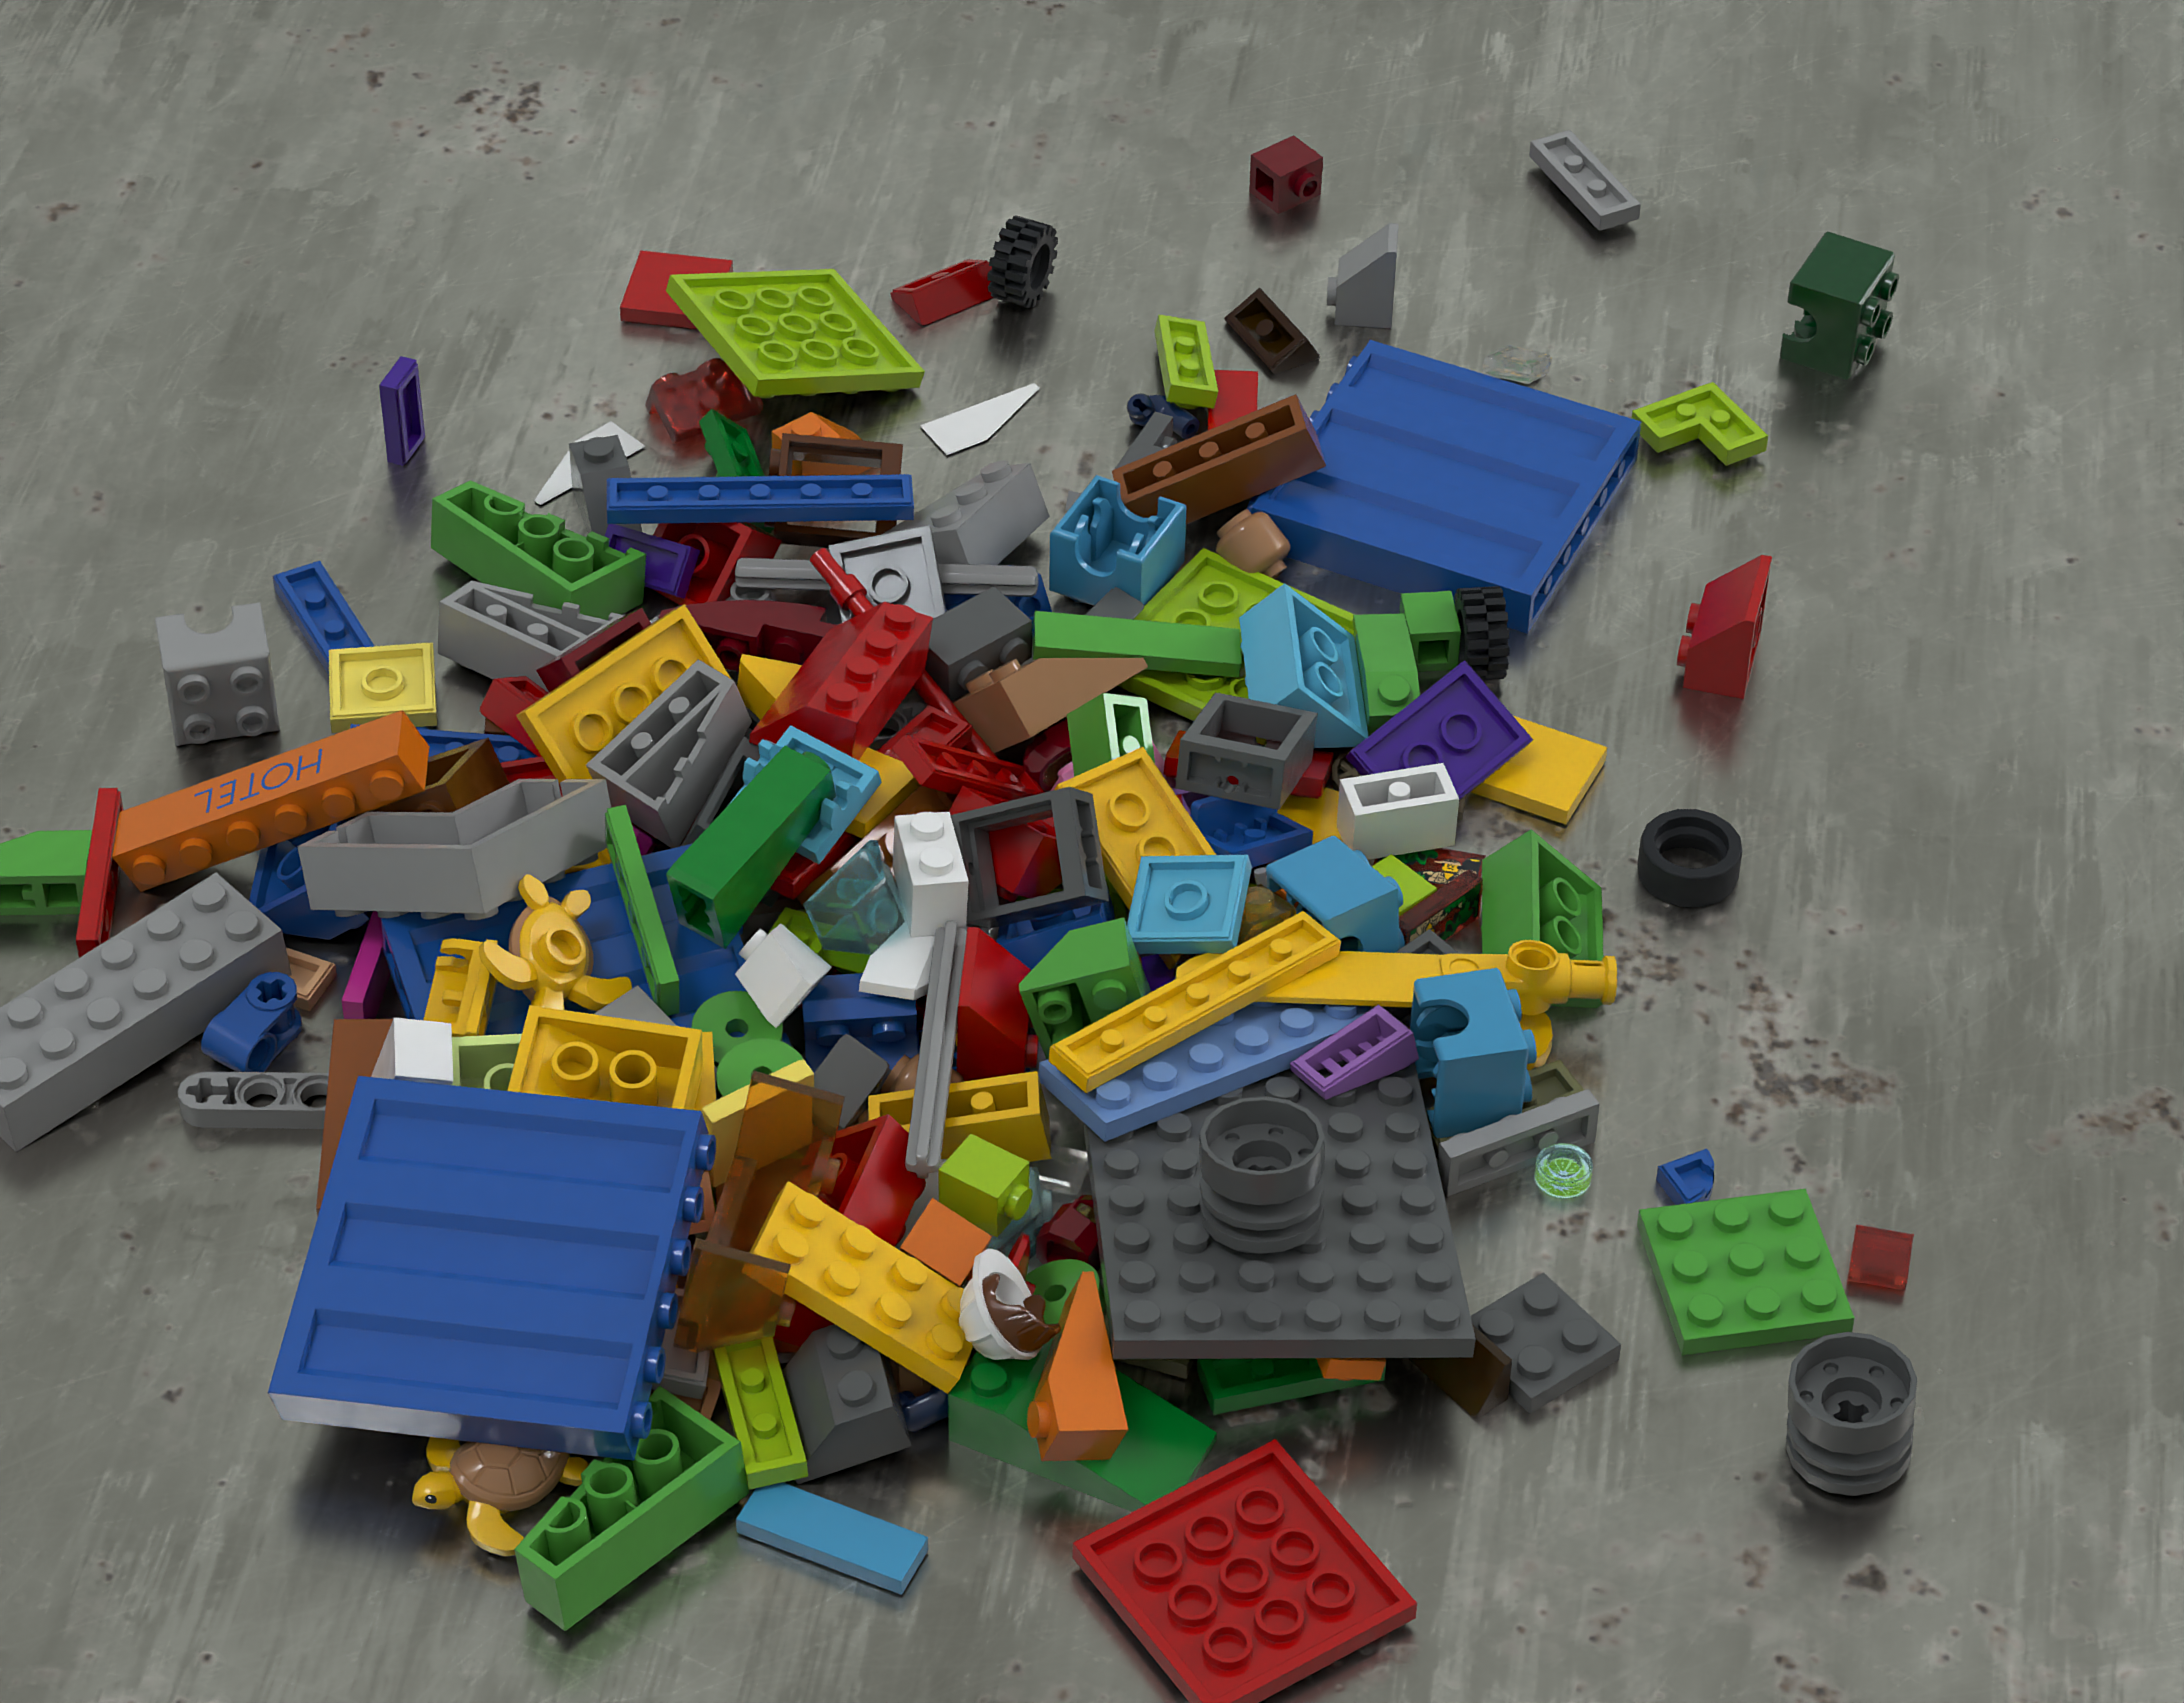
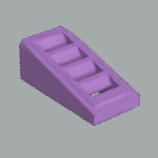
M1377 1005L1292 1061L1290 1067L1294 1074L1327 1100L1402 1070L1416 1062L1419 1057L1413 1032L1383 1007ZM1344 1060L1347 1064L1341 1067L1337 1062ZM1326 1068L1332 1074L1324 1078L1317 1071Z

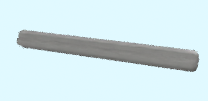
M741 558L736 564V584L740 588L831 590L829 584L811 564L810 560ZM938 563L943 594L979 595L994 586L1004 596L1033 597L1038 590L1037 568L1033 566Z
M947 921L945 927L936 929L905 1158L907 1171L917 1173V1178L921 1179L928 1178L929 1173L937 1172L941 1161L967 930L957 927V922Z

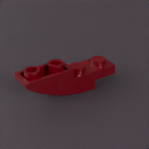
M731 600L686 605L724 668L739 672L742 654L803 665L829 629L837 626L836 624L827 623L826 608L800 603L766 600ZM675 608L662 610L658 620Z

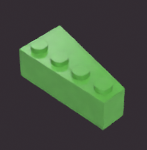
M471 480L432 498L431 549L481 583L533 594V603L562 610L564 602L580 605V614L608 620L611 612L623 614L643 603L646 554L630 547L626 553L609 547V538L591 531L585 537L565 529L564 519L550 513L547 515L525 512V503Z
M661 1386L649 1397L648 1402H651L653 1412L651 1429L647 1439L639 1438L635 1459L625 1460L605 1457L602 1461L594 1459L581 1473L582 1484L570 1497L561 1496L514 1549L525 1601L564 1631L568 1630L749 1494L741 1441Z

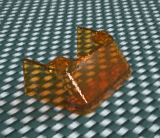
M753 1071L735 1155L706 1240L696 1238L693 1247L673 1347L699 1353L773 1337L776 1334L778 1325L790 1327L797 1305V1300L785 1294L791 1264L750 1253L777 1195L788 1181L818 1198L821 1192L833 1193L841 1160L831 1158L845 1096Z

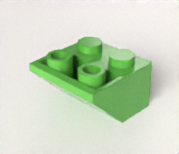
M1124 917L1069 930L1019 983L1021 997L1036 1035L1039 1037L1038 1040L1046 1060L1049 1059L1050 1046L1151 992Z

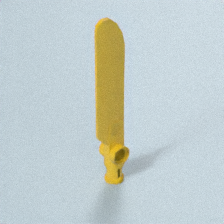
M1521 940L1513 943L1508 950V954L1438 955L1340 951L1339 956L1255 1002L1355 1006L1380 1005L1383 1007L1412 1008L1413 987L1417 979L1498 968L1507 990H1517L1522 1014L1537 1015L1546 1012L1551 1007V1004H1566L1568 998L1600 999L1603 1005H1611L1616 997L1617 964L1614 956H1604L1601 961L1570 960L1567 953H1557L1549 944L1536 940ZM1205 953L1189 959L1177 967L1175 979L1223 953Z

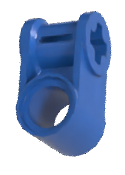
M267 972L251 980L247 988L224 1011L214 1016L208 1024L201 1041L203 1054L236 1072H265L272 1060L291 1041L297 1038L302 1031L301 1015L294 1008V1003L297 1000V986L294 980L287 974L280 972Z

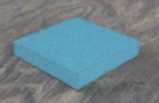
M1141 856L1127 922L1136 951L1139 954L1225 953L1235 948L1238 942L1252 870L1249 856Z

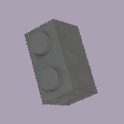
M993 586L933 619L925 670L948 698L953 701L968 693L969 691L965 684L991 669L995 670L1016 658L1020 665L1032 658V620Z

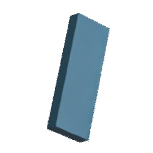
M783 1482L756 1488L736 1518V1528L739 1534L900 1595L903 1594L929 1550L927 1536Z

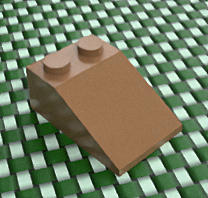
M1016 658L966 683L965 685L970 693L953 702V704L966 720L973 725L975 731L989 748L996 753L1033 737L1066 717L1068 713L1146 669L1148 665L1144 658H1039L1020 666Z

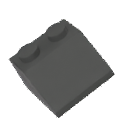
M835 1324L812 1331L782 1370L807 1460L808 1477L796 1479L797 1485L912 1446L890 1358Z

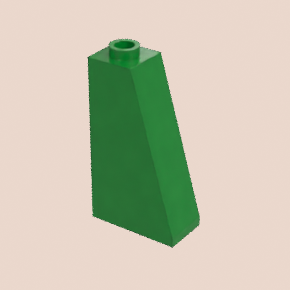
M785 745L671 866L666 876L681 925L724 949L728 947L820 819L821 806L824 799L827 798L833 801L836 797L832 772L823 759L807 751L800 754Z

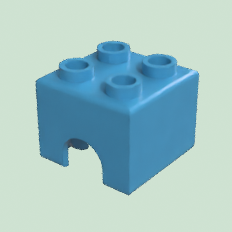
M1096 475L1050 533L1049 590L1067 596L1075 602L1088 603L1095 606L1111 589L1117 587L1142 602L1145 606L1173 578L1185 561L1186 505L1160 496L1158 498L1157 515L1143 518L1132 513L1124 505L1120 495L1119 482Z
M1336 836L1328 837L1266 866L1267 892L1271 894L1284 889L1289 907H1293L1296 902H1299L1296 910L1289 918L1302 911L1306 912L1341 941L1340 951L1395 953L1405 946L1404 936L1399 928V907L1403 905V894L1398 883L1390 876L1384 877L1369 864L1366 856L1360 850L1353 851Z
M1498 968L1421 978L1414 982L1410 1030L1414 1034L1419 1057L1415 1065L1419 1079L1437 1078L1436 1089L1431 1090L1435 1100L1434 1110L1427 1111L1433 1133L1437 1138L1468 1133L1496 1123L1506 1116L1522 1113L1523 1103L1531 1102L1532 1084L1527 1064L1536 1062L1537 1052L1534 1035L1531 1029L1522 1030L1519 1023L1522 1011L1518 992L1516 989L1507 990Z

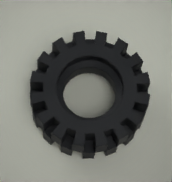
M1017 215L1006 221V229L1002 228L999 232L1000 241H995L993 247L995 254L994 257H990L989 266H992V270L987 274V280L991 281L988 285V291L991 292L993 298L1030 308L1034 307L1036 301L1043 297L1042 289H1047L1050 283L1048 276L1053 274L1055 266H1052V262L1057 258V250H1054V248L1058 244V237H1055L1057 231L1053 226Z
M1500 586L1458 588L1454 596L1455 609L1461 630L1458 665L1465 660L1481 680L1504 679L1509 666L1507 656H1509L1510 647L1508 646L1509 630H1507L1508 613L1505 612L1506 601L1505 597H1503L1502 588Z

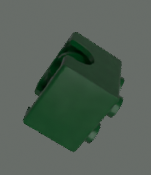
M1832 232L1824 233L1790 282L1787 302L1803 308L1804 317L1800 322L1795 320L1794 331L1791 335L1783 333L1780 349L1781 359L1845 380L1851 377L1859 364L1866 366L1872 357L1876 338L1885 339L1893 320V312L1887 311L1886 308L1887 302L1892 300L1899 282V274L1892 272L1895 258L1894 253Z

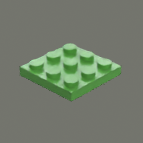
M1806 1188L1639 1209L1637 1227L1682 1356L1852 1332L1855 1317Z

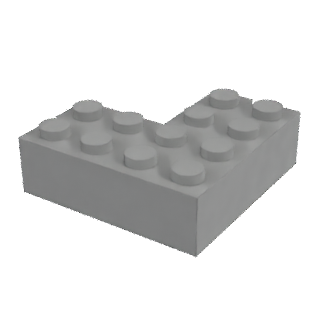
M518 779L453 813L366 812L336 827L337 831H327L297 846L311 910H335L337 917L354 916L366 911H377L380 918L397 917L408 912H420L423 919L441 918L452 913H464L467 920H480L492 917L499 912L498 906L503 903L523 899L518 885L519 881L526 874L535 877L543 884L563 879L566 876L565 870L572 866L589 864L598 859V852L607 848L605 843V813L607 808H611L606 779H566L560 782L563 797H561L558 779Z

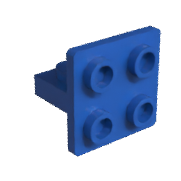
M863 973L824 976L804 1001H802L806 1063L815 1073L838 1040L847 1034L887 1061L889 1069L892 1070L904 1055L912 1058L918 1054L916 1000L859 992L860 979Z

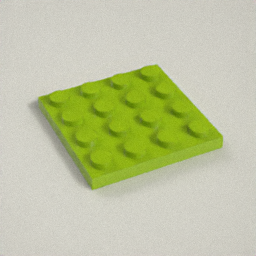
M835 269L676 274L669 277L666 288L668 295L754 397L773 398L775 395L794 394L814 396L817 393L832 392L855 394L858 391L870 390L895 392L899 389L920 388L925 371Z
M1203 548L1144 606V609L1134 620L1240 629L1239 617L1284 583L1259 572L1247 573L1227 562L1219 554ZM1289 586L1354 636V614ZM1240 629V643H1241V642H1242V638H1241V629ZM1242 649V665L1239 677L1144 669L1117 685L1192 721L1197 718L1215 692L1249 699L1248 688L1245 684L1246 672ZM1256 737L1258 743L1267 744L1266 739Z

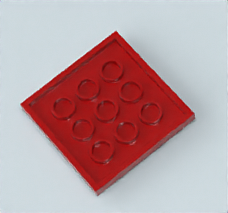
M1276 1439L1073 1542L1072 1558L1189 1703H1259L1416 1618L1417 1602Z

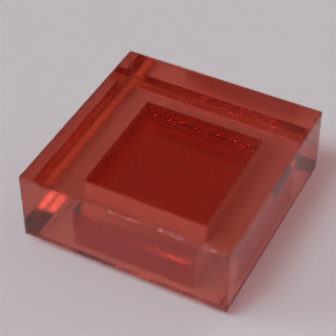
M1856 1225L1847 1280L1906 1290L1914 1234Z

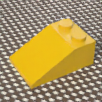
M529 1005L507 1091L694 1110L703 1072L702 1030Z

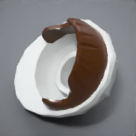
M990 1248L975 1256L972 1270L973 1278L964 1288L960 1300L959 1326L964 1331L966 1340L972 1343L973 1347L984 1357L994 1360H1030L1034 1358L1042 1346L1060 1332V1324L1044 1323L1043 1316L1046 1307L1044 1298L1038 1294L1031 1295L1021 1273L1008 1257L1000 1251Z

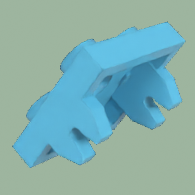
M790 725L776 744L764 739L761 740L758 744L760 755L758 762L750 757L747 758L744 762L743 770L744 785L732 801L785 745L800 754L807 751L819 756L830 767L836 797L833 801L827 798L824 799L821 806L820 819L796 853L820 864L882 781L879 771Z

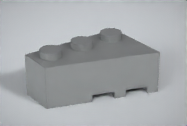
M1003 460L982 468L979 475L914 514V520H904L883 534L930 525L938 563L998 565L1050 516L1031 463L1009 465L1008 461Z
M470 581L439 602L438 654L491 679L527 676L549 693L536 670L625 615L611 612L608 620L580 614V605L564 602L562 610L533 603V594Z
M698 659L586 764V767L592 779H606L611 807L626 805L632 823L667 846L676 848L680 846L728 760L750 727L752 720L735 682Z

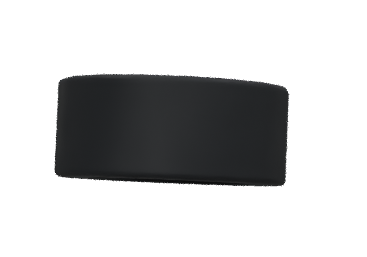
M1676 809L1659 814L1646 825L1640 839L1637 863L1639 879L1649 893L1663 902L1680 907H1705L1721 902L1733 892L1739 879L1743 853L1741 837L1729 822L1716 814L1706 811ZM1674 848H1694L1707 852L1719 862L1706 868H1685L1671 863L1663 858L1661 853Z

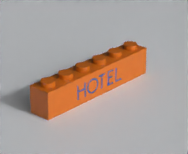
M403 710L119 812L112 858L140 892L424 792L430 746Z

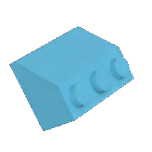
M1285 583L1239 617L1242 638L1241 649L1244 655L1246 672L1245 684L1248 688L1249 699L1318 713L1314 748L1356 747L1369 737L1355 638L1351 633Z

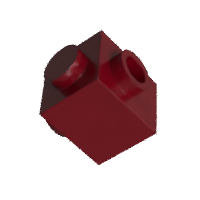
M1294 135L1251 154L1249 192L1277 214L1321 195L1323 157Z

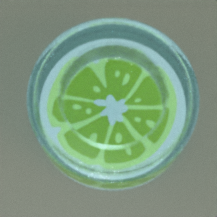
M1557 1143L1541 1150L1537 1156L1534 1175L1535 1182L1549 1196L1560 1199L1578 1197L1584 1194L1591 1185L1593 1162L1589 1154L1578 1146L1567 1143Z

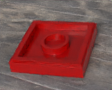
M640 250L620 305V320L624 322L697 329L666 292L670 275L733 272V260Z

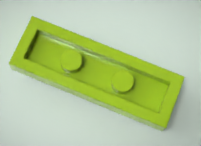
M1158 314L1154 333L1166 401L1174 402L1176 405L1186 409H1195L1199 406L1214 409L1218 387L1205 322Z
M770 1327L711 1339L713 1356L734 1436L741 1441L748 1489L808 1477L807 1460Z

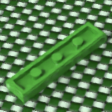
M1044 611L1034 612L1032 623L1033 660L1039 658H1144L1148 665L1146 670L1239 677L1242 665L1240 629Z
M626 805L607 808L605 813V843L652 1000L667 1016L679 1014L678 974Z

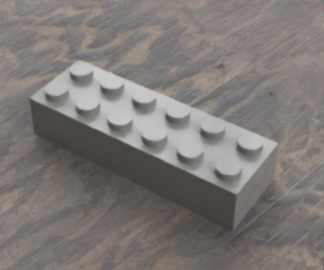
M216 872L0 1007V1137L15 1152H18L204 1032L214 1016L224 1011L247 988L251 980L258 975L267 972H280L291 976L282 930Z

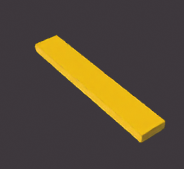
M1302 911L1050 1046L1048 1061L1081 1090L1088 1093L1339 956L1341 941L1306 912Z

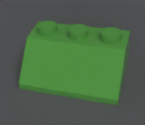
M1532 829L1482 860V954H1508V950L1513 943L1521 940H1536L1549 944L1557 953H1567L1570 960H1602L1604 957L1602 888ZM1568 998L1566 1004H1551V1006L1598 1008L1603 1005L1600 999Z

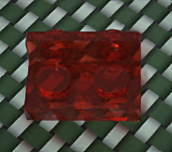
M721 358L710 359L701 364L696 370L680 376L678 373H669L660 377L651 385L645 403L649 414L658 412L673 443L702 434L699 421L711 409L733 422H737L760 414L764 405L761 398L754 397Z

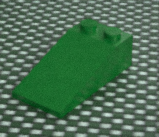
M1053 1338L1043 1345L1038 1354L1030 1360H994L984 1357L976 1351L962 1372L959 1381L948 1394L949 1441L1130 1512L1192 1482L1217 1441L1216 1431L1115 1369L1128 1431L1111 1459L1041 1461L1037 1438H1032L1028 1431L1027 1412L1029 1404L1034 1399Z

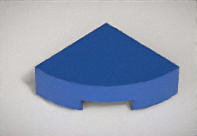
M1704 1149L1660 1165L1657 1169L1656 1180L1675 1205L1708 1201L1714 1184L1713 1158L1708 1149Z

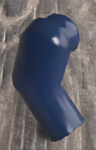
M1138 393L1133 395L1127 402L1126 408L1131 421L1141 427H1145L1155 411L1172 416L1173 431L1185 440L1193 437L1200 427V422L1196 417L1174 402H1167L1164 395L1148 396L1144 393Z
M932 1385L928 1392L917 1398L910 1391L899 1392L908 1431L917 1432L948 1417V1394L936 1386Z

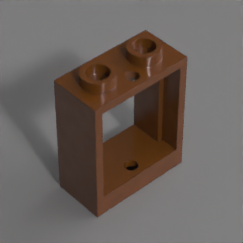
M782 433L781 449L771 448L769 476H792L793 460L880 468V475L901 474L903 444ZM897 520L876 521L875 532L787 524L788 522H765L764 527L774 528V536L782 540L781 544L829 548V545L882 535L895 527Z
M488 737L428 757L424 792L368 812L453 813L510 783ZM362 814L353 816L352 818L354 819V818H356V817H358V816H360V815H362Z

